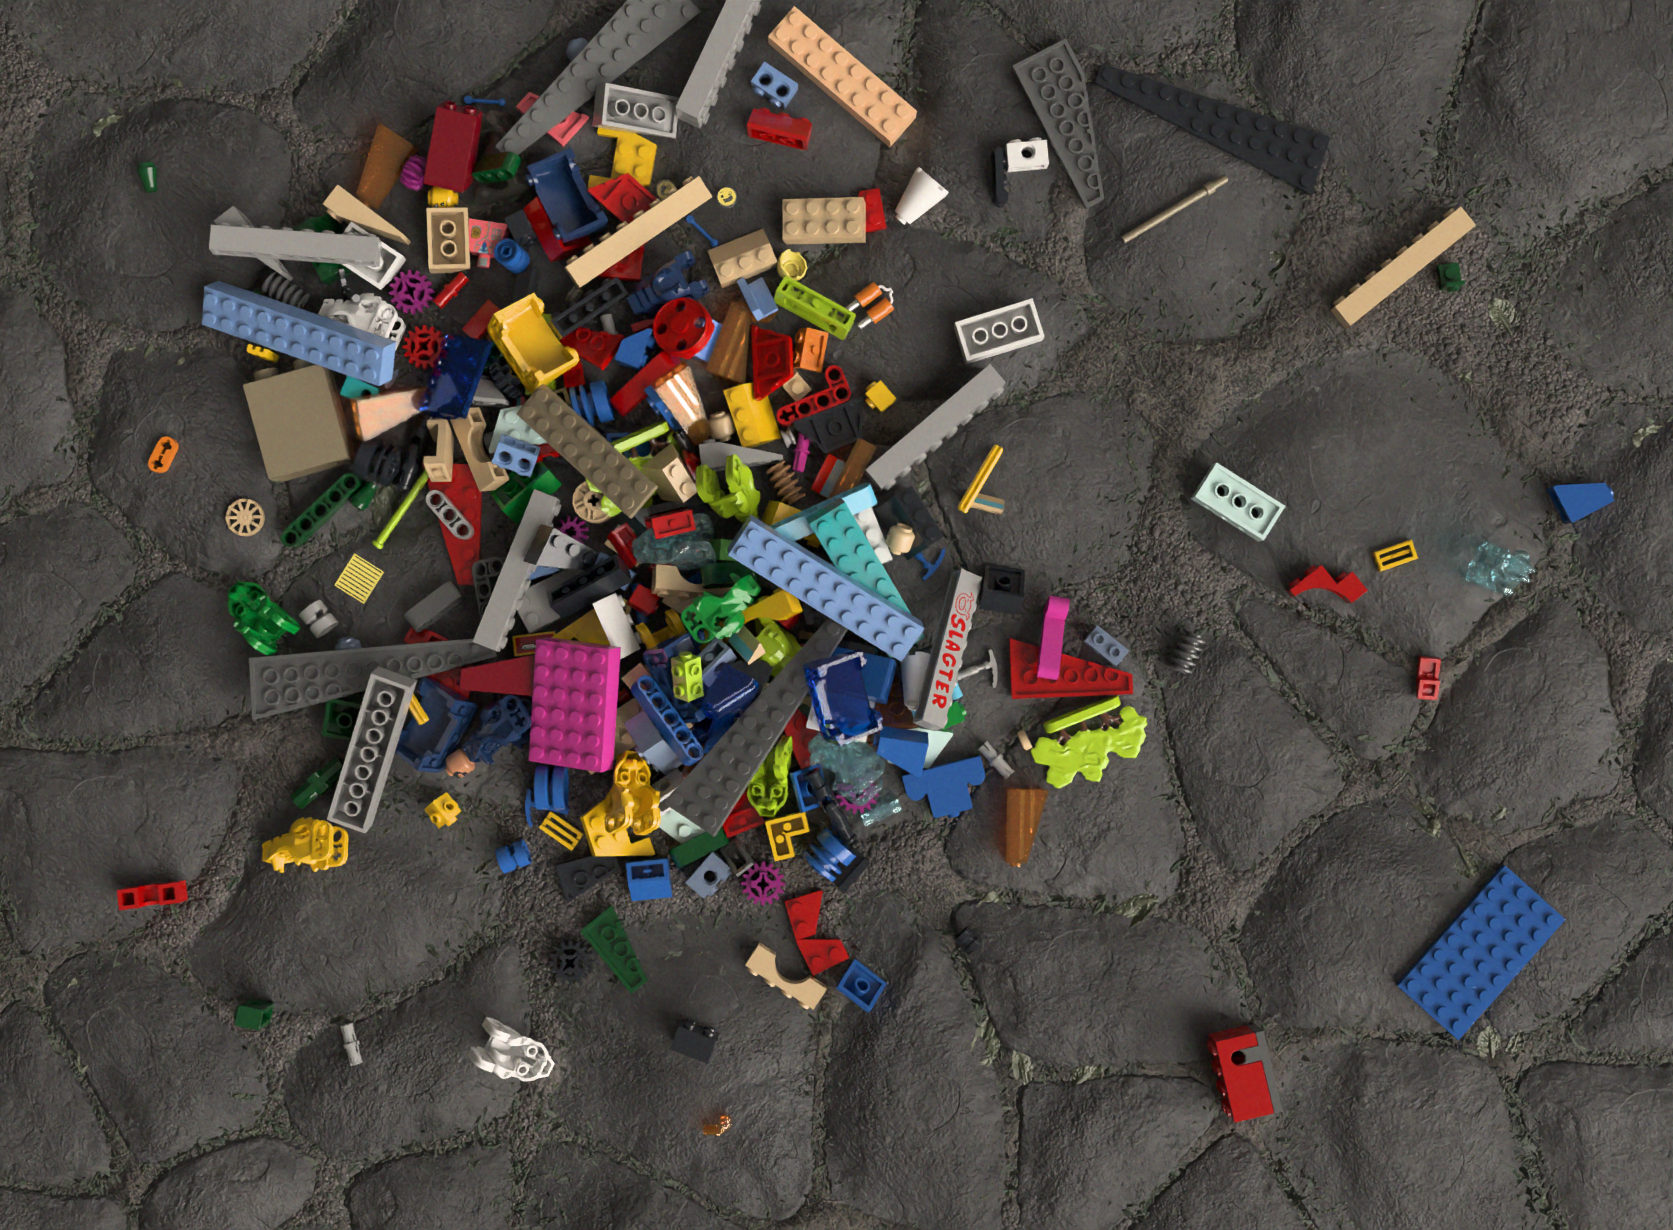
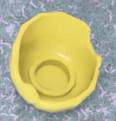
M790 249L781 253L777 261V272L783 279L786 275L795 281L803 278L807 265L800 253L791 252Z

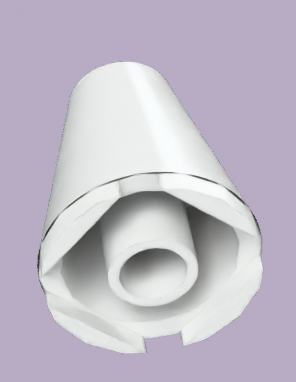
M918 166L895 210L897 213L895 217L904 225L906 222L911 224L946 197L949 192Z
M908 652L904 659L900 661L904 704L912 711H916L930 659V654L925 652H915V655H909L910 652Z

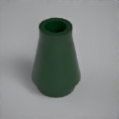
M154 162L137 164V173L145 193L157 192V167H155Z
M367 481L351 497L350 504L364 512L366 508L368 509L378 487Z

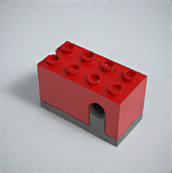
M1253 1023L1208 1034L1209 1041H1206L1209 1053H1212L1214 1058L1211 1061V1065L1219 1079L1216 1080L1218 1092H1221L1223 1100H1220L1222 1110L1226 1112L1227 1117H1231L1236 1123L1282 1112L1264 1031ZM1237 1051L1236 1055L1231 1057L1233 1052Z

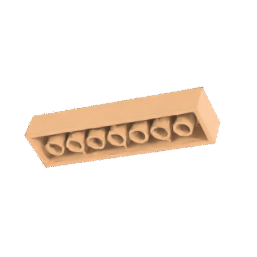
M795 6L768 36L769 45L888 147L893 145L916 118L917 111Z

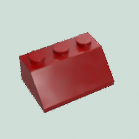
M753 108L747 123L748 137L807 151L812 132V123L807 118L798 117L795 119L783 112L774 114L770 113V110L766 108Z
M535 197L523 208L550 262L566 259L592 244L589 236L564 243L561 240L557 241L552 232L554 227L538 197Z

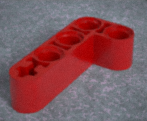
M665 351L660 352L610 399L609 403L621 417H625L648 396L644 389L651 385L655 390L667 377H671L684 367V364L679 358L673 357Z
M836 365L829 366L825 372V379L829 388L780 408L776 415L778 423L783 427H789L797 420L848 402L851 391L842 369ZM831 371H837L840 377L837 380H831L828 375ZM843 389L848 395L844 399H839L836 396V392ZM820 397H826L829 403L822 407L818 405L817 401ZM806 404L810 407V411L807 414H801L799 407ZM795 408L798 418H795V415L789 416V421L780 419L783 417L782 413L792 414V409Z

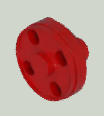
M683 297L664 304L657 312L653 322V334L658 345L669 355L683 359H691L700 352L709 342L715 328L712 318L704 306L693 299Z

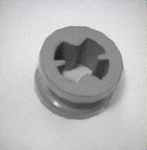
M787 428L785 432L780 431L787 448L790 444H796L790 428Z

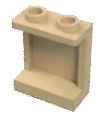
M442 418L427 420V427L433 441L437 442L436 456H424L423 464L431 482H452L454 436L448 421Z

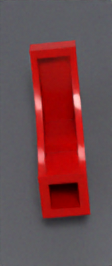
M1322 565L1310 566L1304 571L1306 575L1301 579L1295 578L1288 584L1290 587L1286 590L1290 597H1294L1308 589H1325L1340 596L1347 604L1353 603L1368 591L1353 571L1340 573L1335 578V582Z

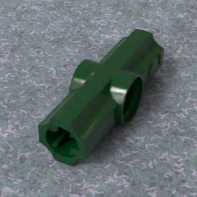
M337 756L322 770L320 769L306 780L307 783L291 796L295 805L300 809H304L318 796L326 793L334 785L333 783L339 779L344 761Z

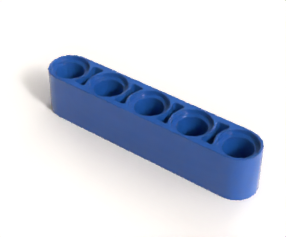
M648 675L641 676L631 686L633 696L681 763L686 766L693 765L703 756L702 746L654 679ZM640 683L646 687V690L641 688ZM652 700L657 702L658 707L653 705ZM664 717L669 719L670 724L665 722ZM676 734L681 736L682 741L677 739ZM688 750L694 754V758L689 755Z

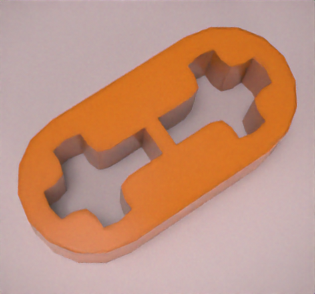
M167 436L160 438L148 461L150 470L156 473H164L169 469L178 451V443L174 438ZM170 442L172 448L166 450L164 443ZM161 460L163 466L157 468L155 461Z

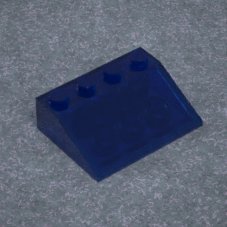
M446 335L440 344V354L434 361L433 366L435 368L433 373L427 380L428 387L426 393L421 397L419 411L435 418L447 420L466 419L493 342L460 335Z

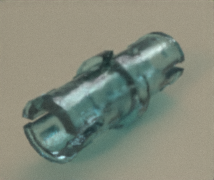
M895 799L884 805L879 804L877 808L860 815L864 825L867 826L881 819L885 820L886 817L902 811L898 799Z

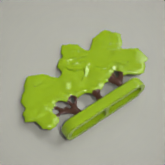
M667 421L656 422L611 442L621 453L631 449L632 456L628 460L642 472L641 467L653 458L652 452L655 450L656 455L659 453L656 448L657 446L660 449L662 447L666 448V444H673L683 459V455L679 451L680 447L672 436L673 432L670 433L666 442L656 440V437L668 432ZM649 441L652 446L651 452L645 457H640L635 446ZM585 478L590 491L602 493ZM656 490L641 508L648 509L652 505V496L656 494ZM605 495L602 497L601 511L606 512L611 517L621 512Z
M1118 695L1109 696L1044 722L1043 726L1047 733L1059 731L1060 734L1054 740L1046 737L1038 738L1035 748L1031 749V753L1036 763L1050 766L1047 771L1046 782L1053 784L1055 788H1062L1071 783L1077 771L1082 772L1087 780L1100 782L1102 769L1106 768L1109 762L1108 752L1113 751L1123 758L1137 757L1140 745L1146 737L1144 728L1147 725V717L1139 716L1135 708L1131 706L1124 707L1118 717L1108 715V711L1119 707L1121 704ZM1099 715L1103 720L1100 728L1094 731L1087 729L1085 720ZM1122 718L1124 722L1121 723L1118 719ZM1108 720H1110V723L1116 722L1119 728L1114 729L1110 727ZM1080 723L1081 729L1074 736H1070L1065 732L1064 728ZM1104 724L1107 726L1105 731L1103 730ZM1062 739L1064 740L1063 746L1060 744Z

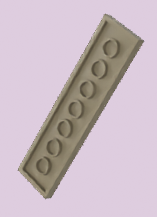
M546 384L540 385L517 412V415L629 518L635 516L658 488L652 480Z

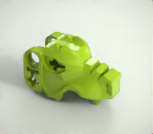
M736 454L726 457L725 476L730 494L725 495L724 491L721 490L715 470L712 471L707 464L697 467L696 489L698 495L719 516L730 518L734 515L742 523L746 521L749 515L759 519L757 514L760 492L755 489L751 470L742 463Z
M758 617L761 620L760 623L765 628L756 639L761 643L766 653L757 659L766 661L770 666L774 667L771 675L776 677L802 647L794 635L782 629L773 619Z
M782 736L777 746L772 747L748 785L747 797L760 816L775 817L777 811L787 800V775L791 765V752L793 750L791 736Z

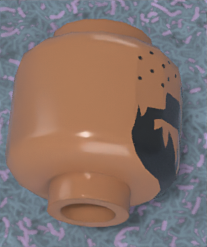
M462 748L457 749L446 758L445 770L450 776L463 778L475 769V763L469 761Z

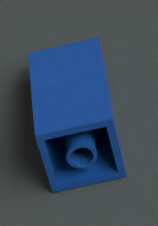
M836 647L814 684L817 687L886 705L897 664L894 659Z

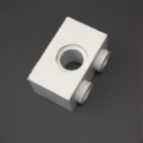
M1032 138L1027 142H1021V140L1016 139L1006 143L1007 172L1047 169L1049 165L1047 140ZM1024 150H1028L1031 152L1032 156L1030 158H1025L1022 156L1021 152Z

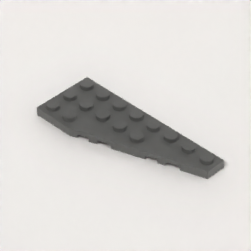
M1065 38L1013 65L1012 70L1086 210L1103 201L1104 194L1098 167L1091 112L1088 104L1085 74Z

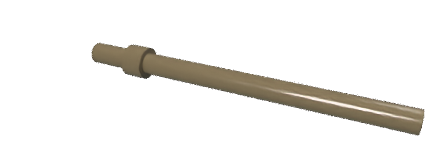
M1223 175L1213 182L1209 181L1202 185L1203 188L1121 236L1123 243H1127L1205 195L1209 196L1216 192L1217 188L1228 182V178L1226 175Z

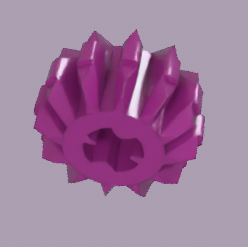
M418 155L410 157L405 167H403L400 182L411 190L418 191L424 185L427 160Z
M566 516L567 523L560 519L559 522L563 526H555V529L570 536L567 534V531L575 527L576 535H572L571 538L584 544L581 540L582 538H589V536L583 534V532H588L589 528H582L586 522L582 520L578 523V516L574 517L573 522L570 516Z

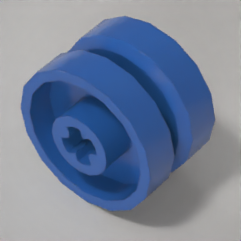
M556 765L552 772L549 766L536 767L534 796L537 810H548L551 803L555 810L567 809L569 801V774L567 767Z

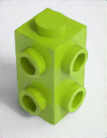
M687 651L671 658L674 697L690 702L704 696L701 658Z

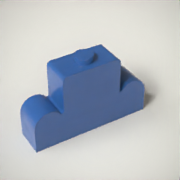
M977 755L929 769H923L921 777H916L911 773L901 776L905 792L911 800H921L927 794L933 817L938 818L947 815L948 818L959 816V812L972 808L967 783L971 785L981 784L985 779V771L981 756Z

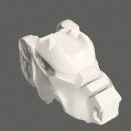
M363 293L359 295V302L350 300L344 302L342 299L336 301L334 299H325L318 315L396 341L395 350L397 349L405 332L406 325L398 317L395 308L387 304L386 301H382L380 296H374V293ZM396 321L401 323L398 330H392Z
M489 1017L485 1018L482 1026L490 1035V1038L484 1048L480 1046L470 1048L467 1056L474 1065L489 1072L493 1071L502 1079L512 1076L522 1081H533L549 1076L554 1066V1061L542 1043L526 1036H521L518 1032L503 1025L498 1020Z

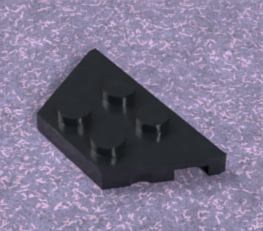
M858 397L797 420L792 425L823 454L862 440L863 403L865 402V397Z

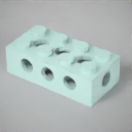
M1218 463L1210 467L1191 497L1193 501L1258 542L1266 538L1285 508V505ZM1218 487H1222V488H1223V490H1224V496H1223V497L1218 495V493H1217V488H1218ZM1236 497L1241 500L1240 507H1237L1234 504V499ZM1253 508L1258 511L1257 518H1254L1251 514Z

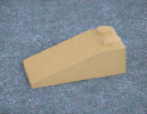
M338 184L323 203L328 208L326 212L340 224L343 221L348 225L350 222H353L365 231L407 245L411 243L403 233Z

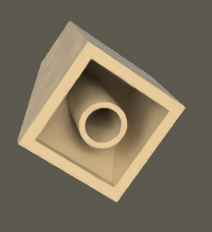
M669 444L641 467L645 475L658 486L656 491L662 500L684 503L697 493L696 482L673 444Z

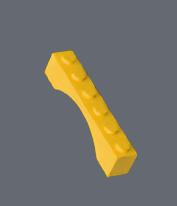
M778 588L773 591L774 594L772 596H763L757 600L758 603L755 605H748V608L743 611L745 617L744 624L758 617L770 618L776 621L786 620L803 610L797 597L782 588ZM722 621L719 623L720 626H725ZM705 629L703 632L705 634L706 639L709 633L708 630ZM728 636V638H727V637H724L723 639H720V640L723 641V642L727 645L728 639H729L730 637H729V636ZM704 643V644H702L701 646H699L701 652H702L710 643Z

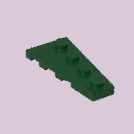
M611 905L580 932L632 994L647 982L648 979L613 905Z

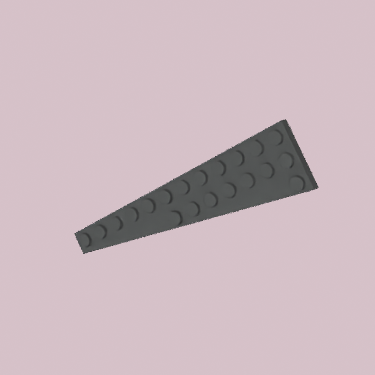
M626 0L494 147L500 152L509 151L519 155L592 98L596 93V85L611 83L701 11L690 0Z
M828 618L664 801V804L715 837L848 629L833 619Z
M473 639L249 658L252 719L255 720L365 692L370 675L378 666L416 679L497 658V651L474 643Z

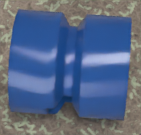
M503 239L494 248L495 259L511 273L517 274L525 271L530 263L529 254L512 239Z
M523 839L511 843V847L505 845L495 849L498 864L504 874L515 870L516 866L521 868L532 863L528 846Z

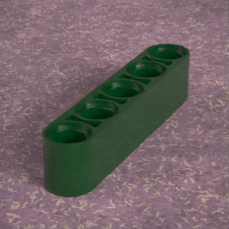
M351 473L341 476L282 532L281 542L288 547H300L362 487L361 478ZM350 478L355 479V485L352 488H349L347 485ZM335 492H339L341 496L337 502L333 501V494ZM324 505L326 508V512L324 515L320 516L318 514V509L320 506ZM309 519L311 526L305 530L303 524L305 520ZM294 533L296 535V541L291 544L289 542V536L290 534Z

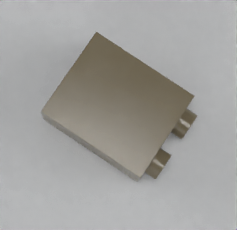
M302 359L292 363L294 371L279 375L278 368L259 370L253 373L255 382L243 385L268 479L279 483L353 463L356 457L333 370Z

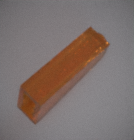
M381 123L377 126L356 195L361 199V203L369 209L372 206L377 210L401 176L406 162L417 152L414 145Z
M737 301V303L731 302L706 368L708 373L739 385L746 384L751 325L749 305L741 301Z
M683 360L654 381L651 386L696 446L707 440L708 436L712 433L691 369Z
M418 385L350 398L357 439L367 441L430 407L431 395L427 387Z
M861 438L857 439L829 498L859 485L865 470L876 452V446Z
M1006 788L1005 862L1010 863L1011 867H1021L1022 863H1027L1048 796L1047 789Z

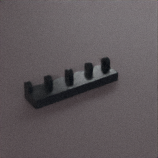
M728 488L721 489L725 495L729 494ZM699 495L690 497L684 503L670 501L649 506L647 512L648 516L680 508L691 509L700 505H706L707 511H712V508L708 503H704Z
M807 625L805 631L800 630L798 638L808 642L815 634L811 632L812 626ZM846 634L837 646L880 656L881 649L877 646L865 645V639L860 638L859 643L846 641Z

